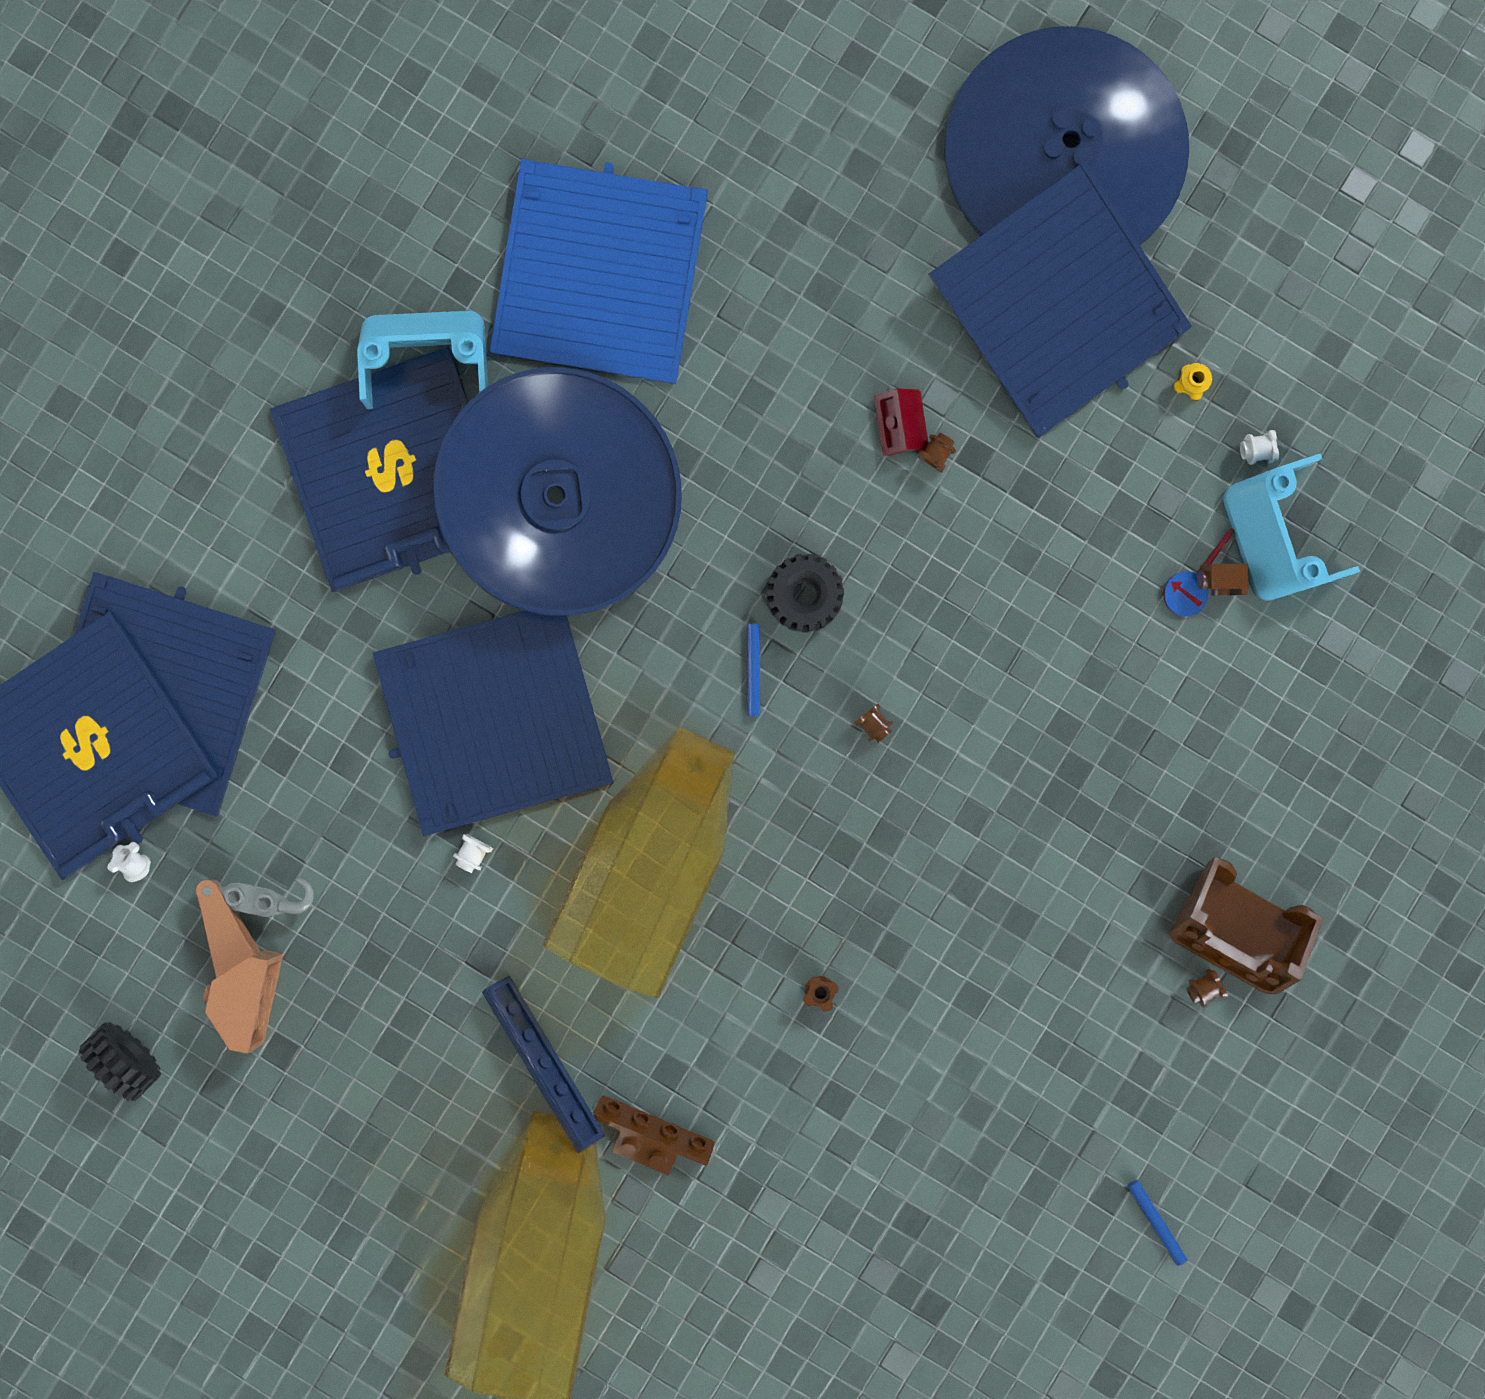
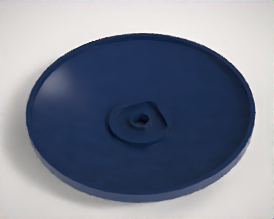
M1073 26L1050 27L1020 35L1006 42L985 57L971 72L962 85L949 116L944 145L945 166L949 185L959 209L968 223L981 236L1086 161L1139 245H1142L1162 225L1180 195L1188 168L1189 133L1181 102L1173 86L1160 68L1142 51L1132 44L1103 31ZM1066 134L1075 135L1078 138L1079 145L1075 148L1066 147L1063 143V136Z
M563 367L529 369L509 375L483 389L467 403L452 422L442 441L434 469L433 502L437 523L444 542L459 567L482 590L497 600L514 608L539 615L574 616L590 613L608 607L633 593L649 579L665 558L678 528L681 513L682 490L678 463L671 443L657 419L644 404L623 387L604 377L578 369ZM552 487L559 488L563 493L562 502L558 504L550 502L547 497L548 489Z

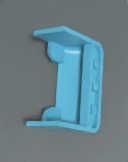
M474 311L389 314L368 317L361 326L357 350L360 400L366 409H373L371 369L380 368L387 363L390 355L389 348L452 345L453 355L459 362L463 364H478L479 393L488 387L486 335L482 317Z
M1321 453L1237 482L1228 487L1224 493V505L1232 529L1235 531L1234 535L1243 562L1248 564V577L1255 595L1262 600H1274L1360 572L1359 566L1328 575L1324 562L1318 557L1307 556L1297 559L1277 501L1290 496L1295 491L1297 480L1294 471L1322 460Z

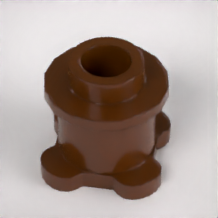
M939 433L937 436L931 434L929 436L930 442L924 451H919L917 458L942 473L946 467L944 464L948 457L956 452V449L953 447L954 441L942 433Z
M876 704L854 722L856 726L860 725L870 737L868 739L869 742L875 738L879 743L892 732L889 726L893 721L889 722L879 710L881 707L879 704Z
M1210 968L1205 970V976L1197 980L1190 979V986L1186 988L1192 1002L1195 1005L1200 1003L1203 1008L1207 1006V1002L1217 997H1222L1223 999L1228 997L1218 974Z
M825 976L810 978L805 986L804 1003L809 1007L813 1005L821 1007L824 1012L830 1011L833 1008L832 1000L835 994L838 993V985ZM822 987L826 990V993L823 996L815 995V990Z

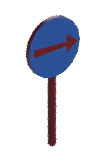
M1234 529L1228 530L1203 565L1212 564L1234 534ZM1182 571L1174 574L1167 581L1164 588V600L1172 613L1190 617L1198 614L1205 607L1208 601L1209 590L1198 588V573Z

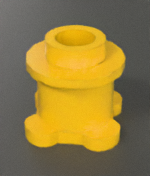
M1194 363L1185 365L1181 369L1182 375L1180 379L1174 383V390L1177 393L1183 392L1189 395L1191 400H1199L1203 392L1212 383V373L1204 364ZM1192 376L1197 377L1199 383L1194 382Z

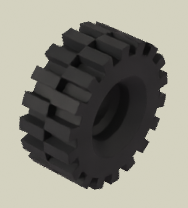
M798 554L790 559H785L774 569L768 582L767 602L772 615L775 616L781 625L788 627L792 631H802V633L817 631L832 622L841 609L844 596L843 581L834 565L831 566L823 557L818 558L814 554ZM801 582H809L817 590L816 600L807 606L798 604L793 597L795 586Z
M104 1022L80 1045L79 1053L82 1055L80 1058L82 1062L87 1063L85 1067L88 1071L95 1074L93 1077L97 1081H102L106 1089H112L116 1096L120 1097L122 1095L125 1100L129 1101L131 1099L135 1101L161 1076L160 1066L155 1063L157 1061L155 1057L149 1054V1049L143 1047L137 1037L133 1038L128 1030L123 1031L121 1026L117 1024L114 1026L112 1022Z

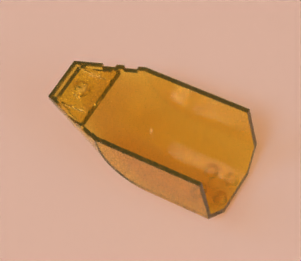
M681 727L677 728L609 802L583 854L542 945L543 947L568 963L628 990L656 998L660 997L725 850L735 757L734 751Z
M533 1112L484 1199L478 1214L464 1270L444 1374L470 1392L505 1399H571L581 1358L607 1217L604 1207L597 1142L577 1153L555 1115Z

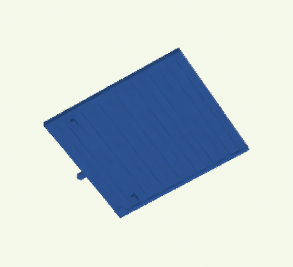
M521 159L490 353L676 384L708 189L613 174V164L610 162L604 165L602 173Z

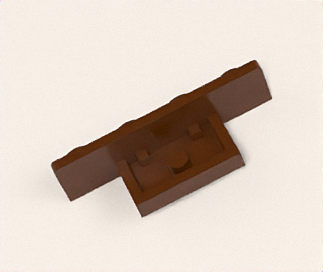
M604 1095L601 1096L594 1112V1117L597 1121L620 1130L612 1150L617 1155L668 1176L678 1155L705 1166L709 1163L715 1142L702 1135L688 1131Z

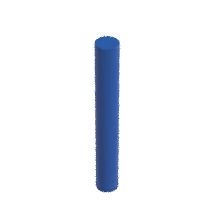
M747 624L748 716H760V625Z
M1134 1180L1129 1183L1127 1187L1176 1265L1180 1266L1186 1263L1187 1257L1140 1182Z

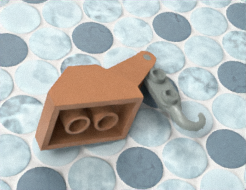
M299 877L295 879V882L301 885L305 891V896L300 902L289 901L273 889L241 882L230 883L226 887H222L217 880L208 879L197 885L196 895L216 974V979L207 985L203 1001L207 1003L205 1013L229 1050L248 1054L264 1044L283 954L268 950L261 952L237 911L263 917L284 913L300 914L311 906L314 899L312 886L305 879Z

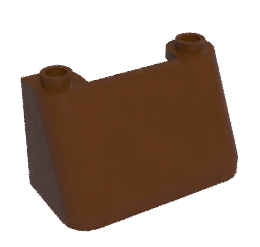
M1214 857L1208 862L1174 922L1169 934L1170 938L1178 945L1255 989L1267 994H1279L1301 981L1324 918L1315 914L1311 908L1304 905L1293 906L1287 910L1281 909L1234 882L1237 871L1233 865L1224 859Z

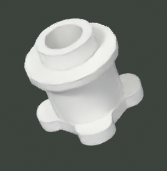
M1269 430L1263 436L1254 437L1252 434L1246 435L1245 441H1241L1240 444L1242 459H1246L1249 465H1253L1256 461L1266 460L1268 464L1278 460L1279 450L1277 448L1275 430Z
M464 834L462 839L465 841L458 854L454 853L453 856L458 859L456 862L458 867L472 873L474 869L481 870V861L486 852H492L493 848L469 834Z
M131 842L126 846L118 845L113 850V857L107 868L112 873L120 870L123 873L124 879L128 882H135L143 879L148 874L151 861L146 855L138 853L139 845L137 843Z

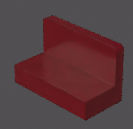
M897 388L875 395L874 400L883 456H893L907 451H924L929 441L921 391L919 389Z

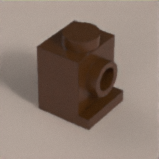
M1248 564L1201 565V571L1197 575L1198 588L1211 589V595H1248Z

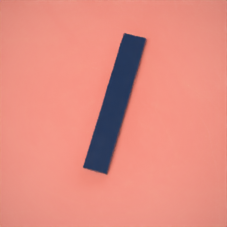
M508 976L485 988L482 994L577 1153L606 1136L512 978Z

